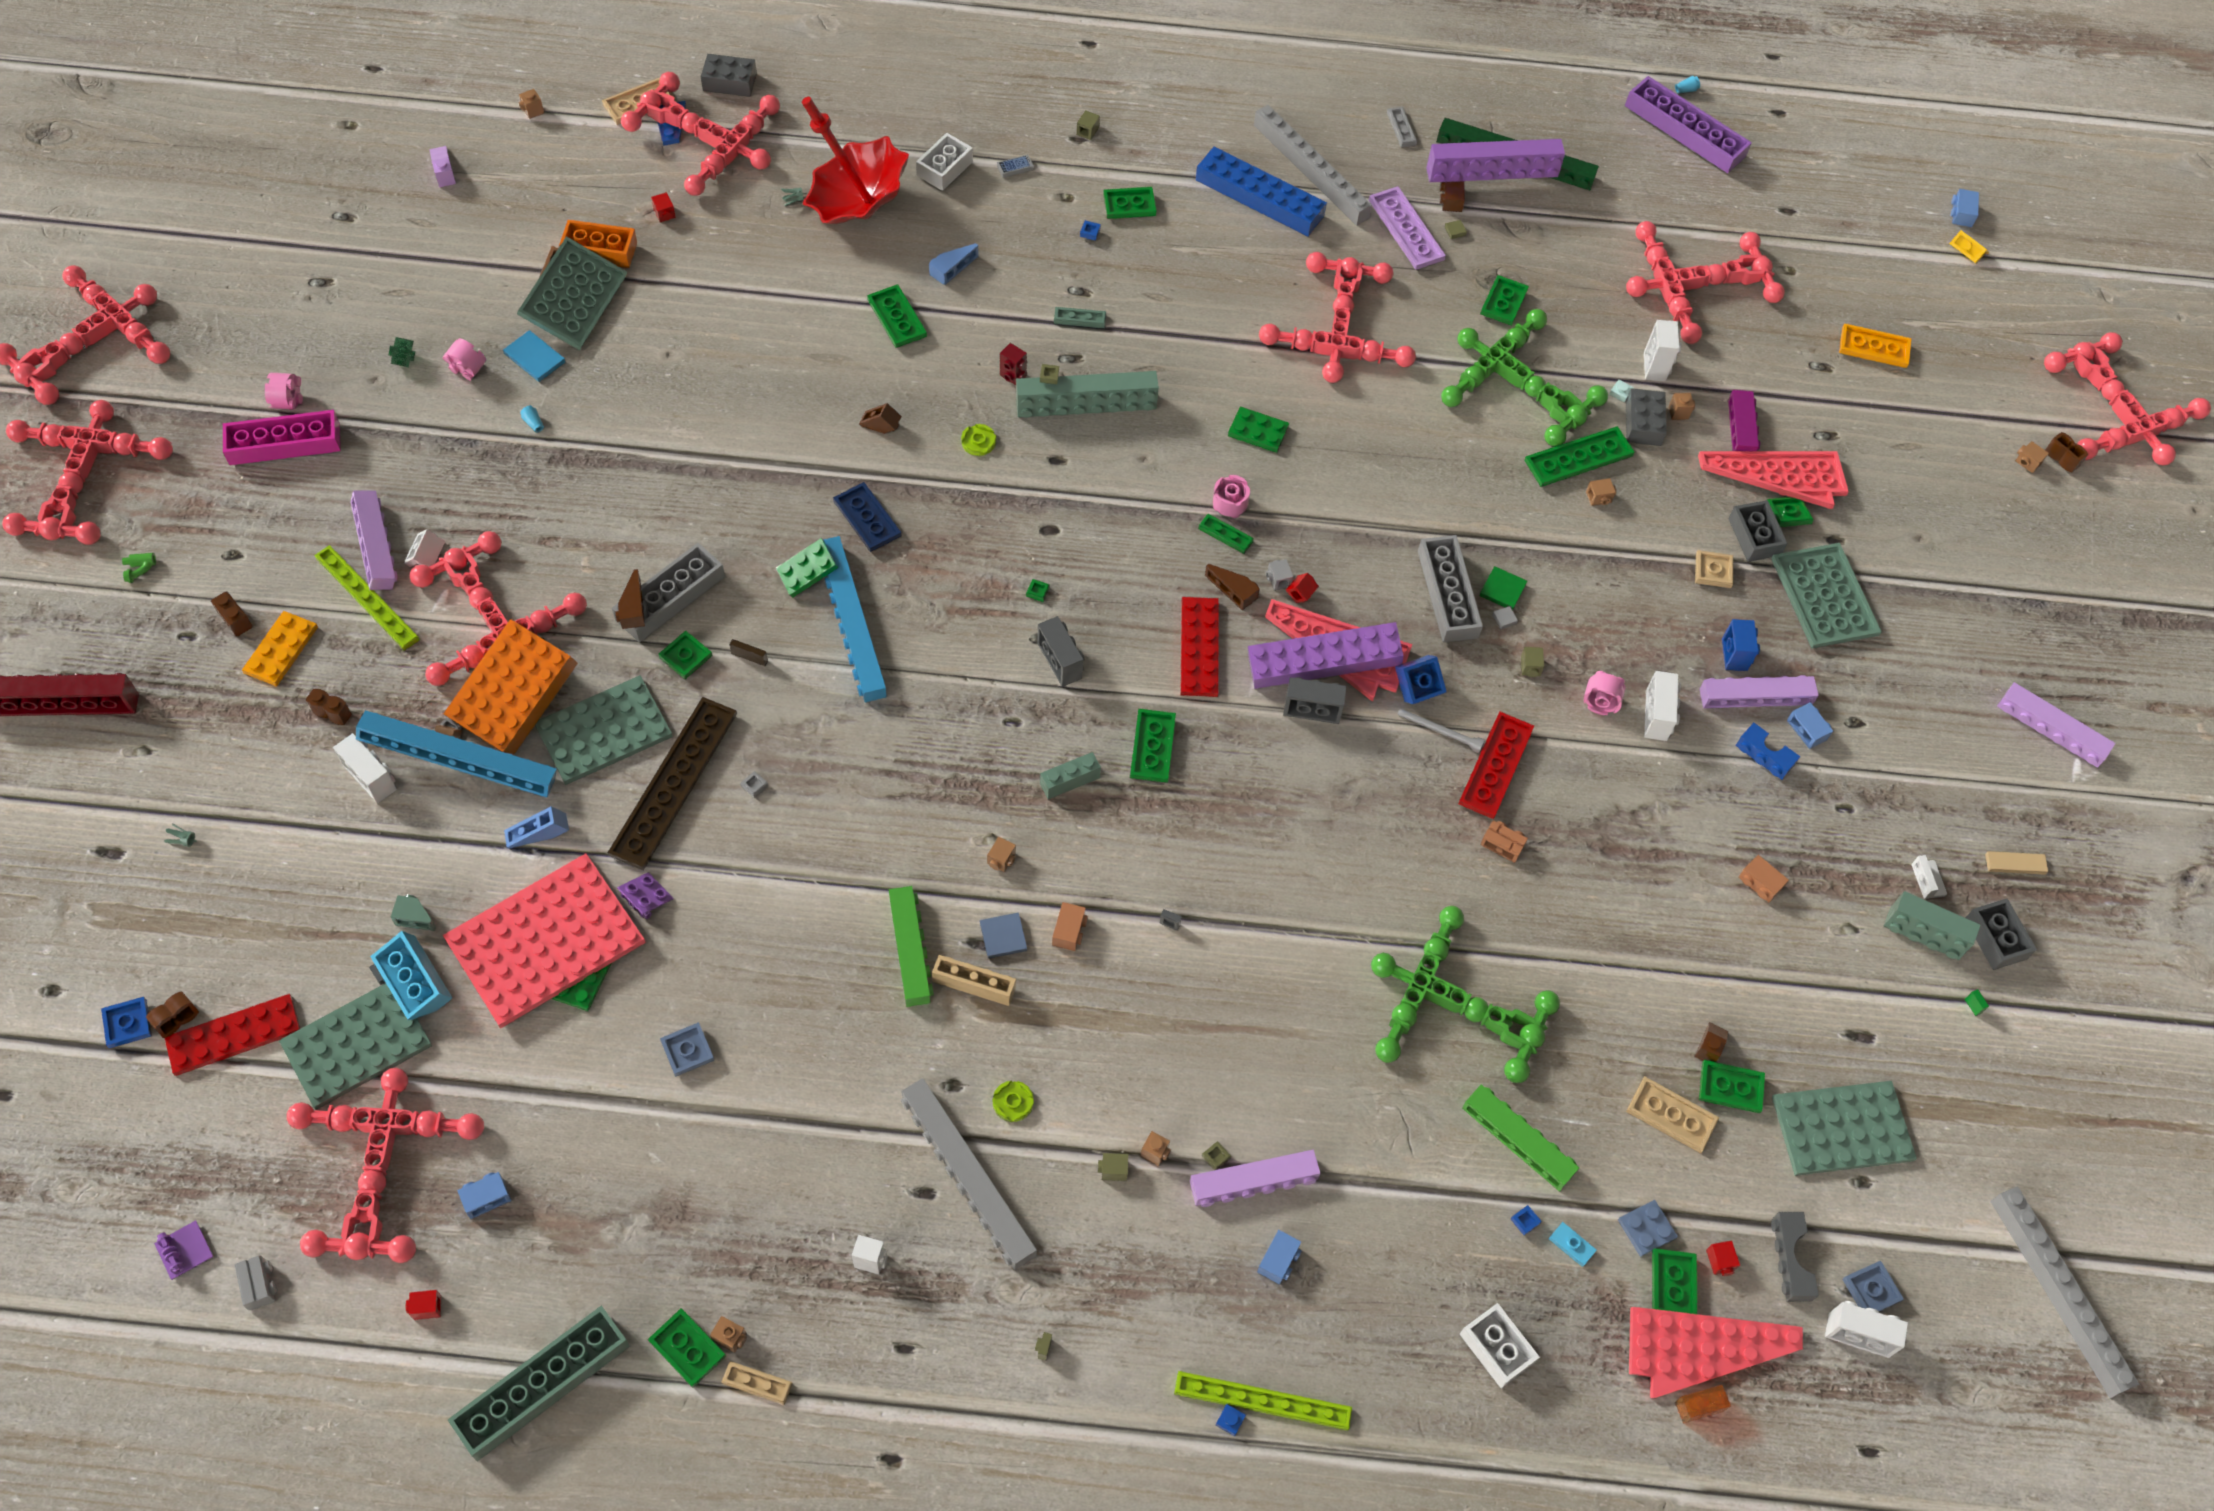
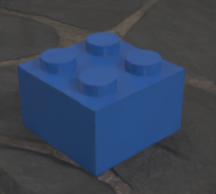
M1732 619L1722 637L1725 670L1748 671L1751 664L1754 663L1756 655L1760 652V644L1757 643L1758 628H1755L1754 620Z
M1426 655L1395 666L1404 702L1416 704L1447 692L1436 656Z

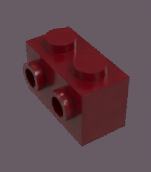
M1009 343L1000 352V376L1016 385V379L1026 378L1027 352Z

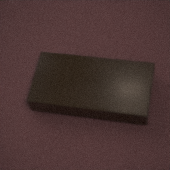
M735 639L731 640L729 646L732 655L766 666L768 663L766 651Z

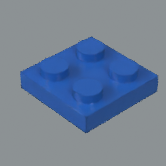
M145 997L101 1008L105 1041L108 1048L152 1037L150 1022L146 1018L149 1012Z

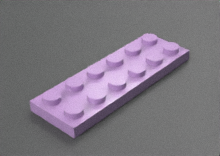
M1398 186L1369 196V202L1415 270L1445 260L1446 255Z

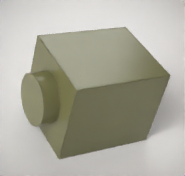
M1085 110L1077 122L1076 135L1091 140L1099 129L1100 116Z
M1524 647L1521 654L1522 675L1529 677L1541 676L1544 669L1543 648Z
M1103 1153L1102 1160H1098V1173H1102L1101 1180L1127 1181L1128 1154Z

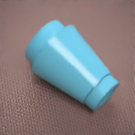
M1691 76L1675 84L1677 94L1695 92L1700 88V80L1697 76Z
M529 405L521 410V419L536 433L544 429L536 408Z

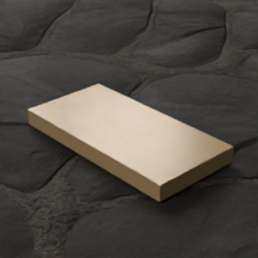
M660 78L602 100L603 106L616 125L621 124V117L625 112L635 111L638 108L637 103H640L643 93L655 90L660 85ZM669 92L666 93V94L671 95V96L674 97V95H673L672 93H669Z
M1645 1076L1626 1110L1627 1113L1699 1153L1703 1152L1720 1118Z

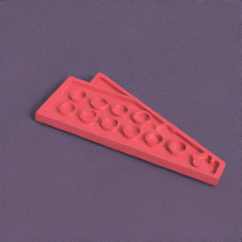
M1700 451L1698 455L1702 470L1828 509H1833L1835 505L1833 496H1847L1849 492L1837 451Z
M1271 599L1265 618L1292 639L1360 628ZM1400 640L1403 651L1402 664L1407 662L1412 644ZM1395 666L1339 675L1371 701L1374 700L1378 687L1396 693L1399 685Z
M1640 1307L1630 1308L1629 1374L1650 1377V1398H1657L1803 1349V1327Z

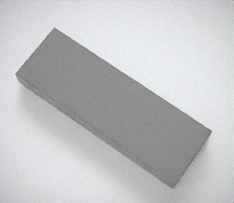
M1404 108L1387 109V115L1400 147L1416 146L1417 140Z

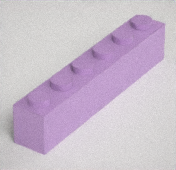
M353 490L351 507L369 590H392L394 582H397V572L393 570L394 558L390 556L391 544L390 541H387V527L383 525L384 513L380 511L381 500L377 498L376 491Z
M1805 675L1775 678L1768 676L1762 678L1745 677L1741 679L1731 677L1726 679L1709 678L1703 681L1699 689L1703 708L1806 705L1810 702L1813 705L1819 696L1814 676L1807 677Z
M2015 682L1997 705L2004 712L2009 713L2022 723L2027 724L2097 768L2107 758L2115 745L2113 741Z
M1313 1149L1191 1175L1190 1185L1195 1205L1208 1207L1217 1201L1227 1203L1233 1201L1236 1197L1250 1198L1259 1192L1269 1194L1274 1192L1275 1189L1284 1188L1287 1190L1301 1183L1311 1185L1318 1180L1320 1170Z

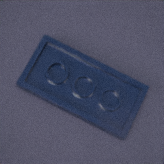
M865 482L833 497L835 505L870 552L902 536L899 528Z

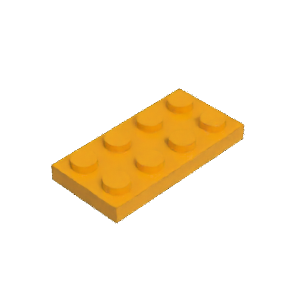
M1844 323L1839 353L1907 368L1912 338Z
M283 611L243 667V673L278 686L317 630V624Z

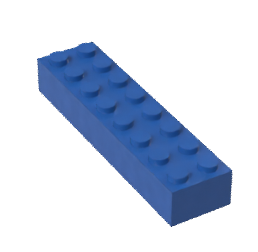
M1215 146L1197 166L1196 181L1307 237L1325 216L1327 202Z

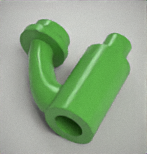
M130 554L129 557L122 558L123 565L140 567L135 571H132V569L124 571V581L133 583L135 578L143 575L152 566H155V554Z

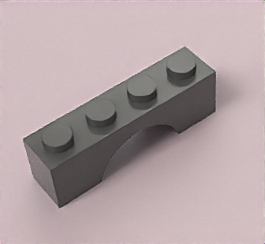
M1778 1212L1771 1221V1228L1776 1236L1775 1250L1779 1254L1780 1260L1778 1262V1270L1783 1278L1782 1293L1786 1296V1302H1812L1819 1296L1815 1274L1803 1269L1797 1262L1794 1254L1796 1241L1808 1233L1804 1212Z

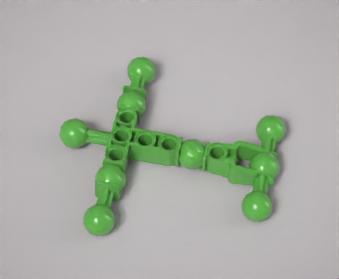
M1533 309L1527 314L1526 323L1523 326L1517 323L1515 328L1508 330L1506 335L1499 339L1491 348L1479 340L1475 329H1462L1457 336L1458 344L1464 349L1474 348L1482 356L1478 359V362L1466 368L1461 374L1459 384L1444 388L1441 393V399L1446 406L1456 407L1463 400V393L1466 390L1473 392L1474 388L1480 386L1485 378L1496 372L1515 387L1521 388L1522 391L1525 389L1529 396L1537 397L1536 401H1539L1550 412V417L1561 423L1560 425H1551L1544 434L1548 445L1555 447L1565 442L1568 430L1571 428L1576 429V427L1586 422L1587 416L1591 415L1593 407H1601L1607 402L1608 391L1603 386L1594 385L1587 391V399L1582 403L1572 392H1564L1556 386L1550 385L1549 382L1546 384L1542 377L1534 376V371H1531L1528 366L1511 355L1515 353L1516 349L1523 347L1528 342L1532 330H1540L1547 324V314L1543 310ZM1565 405L1569 408L1565 411L1560 406Z
M1451 905L1442 909L1439 915L1441 927L1438 933L1434 932L1431 939L1425 943L1424 955L1415 973L1396 965L1394 957L1388 953L1383 952L1374 956L1371 961V968L1376 976L1381 978L1393 976L1409 984L1401 1003L1392 1010V1019L1389 1023L1392 1029L1388 1037L1380 1039L1376 1044L1375 1052L1382 1062L1390 1063L1399 1058L1401 1054L1399 1044L1403 1033L1408 1034L1410 1027L1416 1023L1417 1010L1424 998L1451 1012L1460 1013L1459 1015L1461 1016L1464 1013L1465 1017L1472 1022H1481L1480 1025L1483 1026L1484 1024L1486 1028L1499 1035L1503 1043L1520 1049L1516 1058L1506 1062L1504 1073L1506 1078L1512 1083L1518 1084L1528 1079L1530 1075L1528 1060L1531 1054H1537L1536 1048L1541 1047L1545 1042L1544 1031L1548 1029L1545 1022L1549 1015L1555 1014L1559 1010L1560 999L1556 993L1550 990L1538 993L1534 1001L1537 1012L1533 1018L1518 1009L1510 1011L1498 1006H1492L1493 1004L1491 1003L1488 1006L1483 998L1471 997L1472 994L1469 993L1468 995L1465 990L1434 976L1440 962L1448 956L1451 932L1459 929L1464 923V914L1460 908ZM1424 964L1432 966V969L1426 968ZM1416 981H1422L1425 985H1419ZM1435 989L1441 990L1443 994L1436 993ZM1408 997L1415 998L1416 1002L1410 1001ZM1453 998H1458L1462 1003L1455 1002ZM1491 1016H1496L1499 1021H1494ZM1512 1022L1524 1026L1520 1030L1519 1036L1509 1031L1512 1027Z

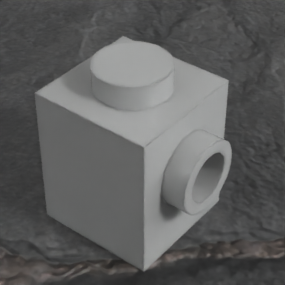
M1287 559L1275 560L1269 563L1266 577L1268 581H1271L1274 591L1287 588L1293 581V574Z

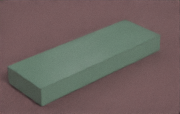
M1055 307L1054 324L1105 328L1106 311Z

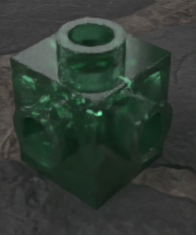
M396 337L394 346L390 345L388 356H392L391 364L409 368L410 361H414L416 351H413L414 341Z

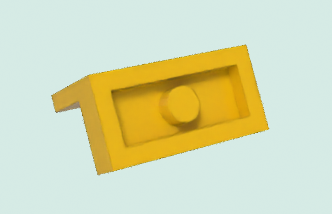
M1962 230L1949 243L1976 264L1985 253L1987 255L1989 253L1986 248Z

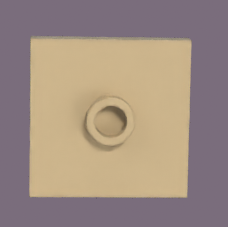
M1697 550L1695 583L1732 588L1733 555Z

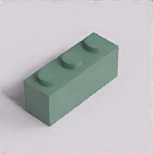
M1091 752L1040 773V785L1047 799H1051L1100 779L1101 766L1094 753Z

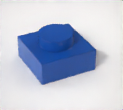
M1085 220L1080 231V237L1096 241L1101 224Z
M1529 1205L1511 1217V1221L1524 1236L1542 1222Z
M1226 1404L1216 1422V1426L1235 1437L1246 1415Z

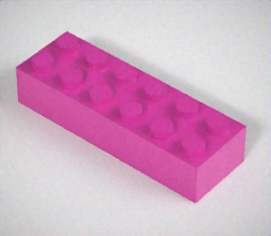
M334 410L223 423V454L229 465L341 451L340 422Z

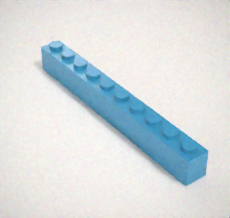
M840 536L824 539L838 566L836 570L827 575L825 583L827 589L831 588L832 593H829L831 603L836 605V608H834L835 617L840 619L841 622L838 624L840 634L845 635L843 643L845 650L849 649L850 654H847L849 664L854 665L852 673L854 680L859 682V685H857L859 697L863 696L865 703L886 698V687Z
M365 710L356 726V740L543 797H548L555 782L557 768L379 715L378 713Z

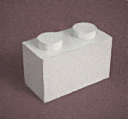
M858 1235L852 1253L854 1268L879 1274L881 1268H885L888 1259L884 1242Z

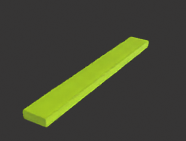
M330 545L314 555L316 560L404 651L420 640L374 590H369L368 584Z
M1178 1371L1174 1395L1222 1405L1228 1404L1236 1408L1347 1431L1350 1428L1351 1406Z

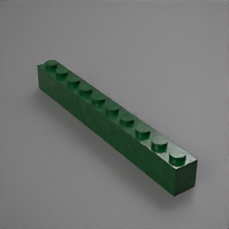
M1444 118L1436 142L1447 144L1518 140ZM1564 155L1558 177L1548 178L1590 191L1599 166Z

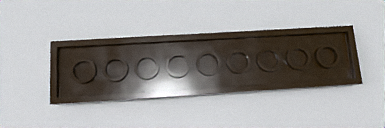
M705 697L701 698L608 850V856L644 871L737 715L736 710Z

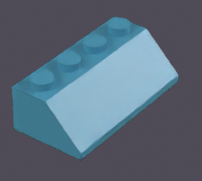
M401 931L370 956L407 1020L438 1011L452 999L451 994L416 936Z

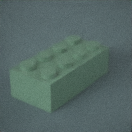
M1904 891L1890 907L1884 927L1894 933L1902 934L1912 941L1922 943L1932 950L1942 952L1949 958L1960 960L1974 945L1980 924Z

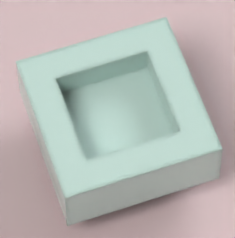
M1618 379L1609 395L1625 402L1630 389L1634 387Z

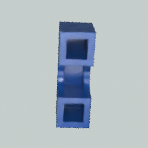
M1753 722L1735 746L1782 780L1795 766L1800 756L1787 746H1784L1779 751L1769 750L1764 743L1769 733Z

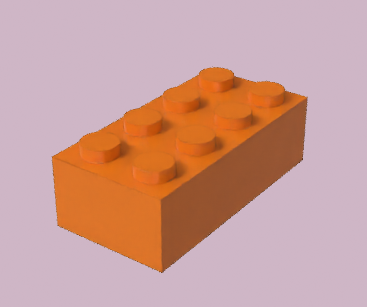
M567 220L559 247L567 236L614 265L630 268L638 242L634 228Z

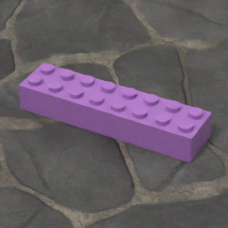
M1650 76L1642 80L1628 94L1625 107L1726 173H1729L1747 156L1752 142Z
M1562 139L1432 144L1426 169L1429 183L1558 177L1565 151Z
M1393 622L1248 646V658L1254 689L1288 684L1290 677L1313 680L1398 666L1403 663V651L1397 624Z

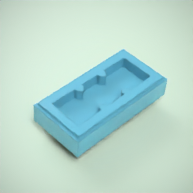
M1564 1222L1559 1225L1549 1238L1550 1241L1581 1267L1596 1252L1593 1246Z

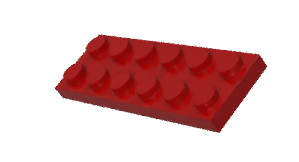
M1182 597L1180 696L1218 697L1219 598Z
M1499 711L1459 800V805L1491 819L1495 818L1534 729V725Z
M289 993L176 1032L164 1039L172 1073L178 1076L281 1040L299 1030L300 1025L292 996Z

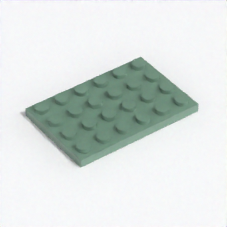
M566 236L519 308L517 315L580 350L628 272Z
M1840 543L1772 556L1771 560L1811 648L1860 640L1881 634L1882 631Z
M641 675L539 719L535 724L565 785L673 737Z
M386 983L279 1040L315 1110L432 1047L418 1019L407 1020Z
M1892 1081L1782 1093L1772 1096L1795 1176L1913 1162L1917 1159Z

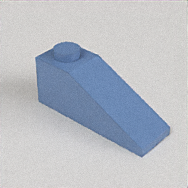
M976 243L942 253L933 258L929 263L930 276L946 285L978 257V245Z
M551 806L504 830L507 848L510 849L553 839L569 831L567 815Z

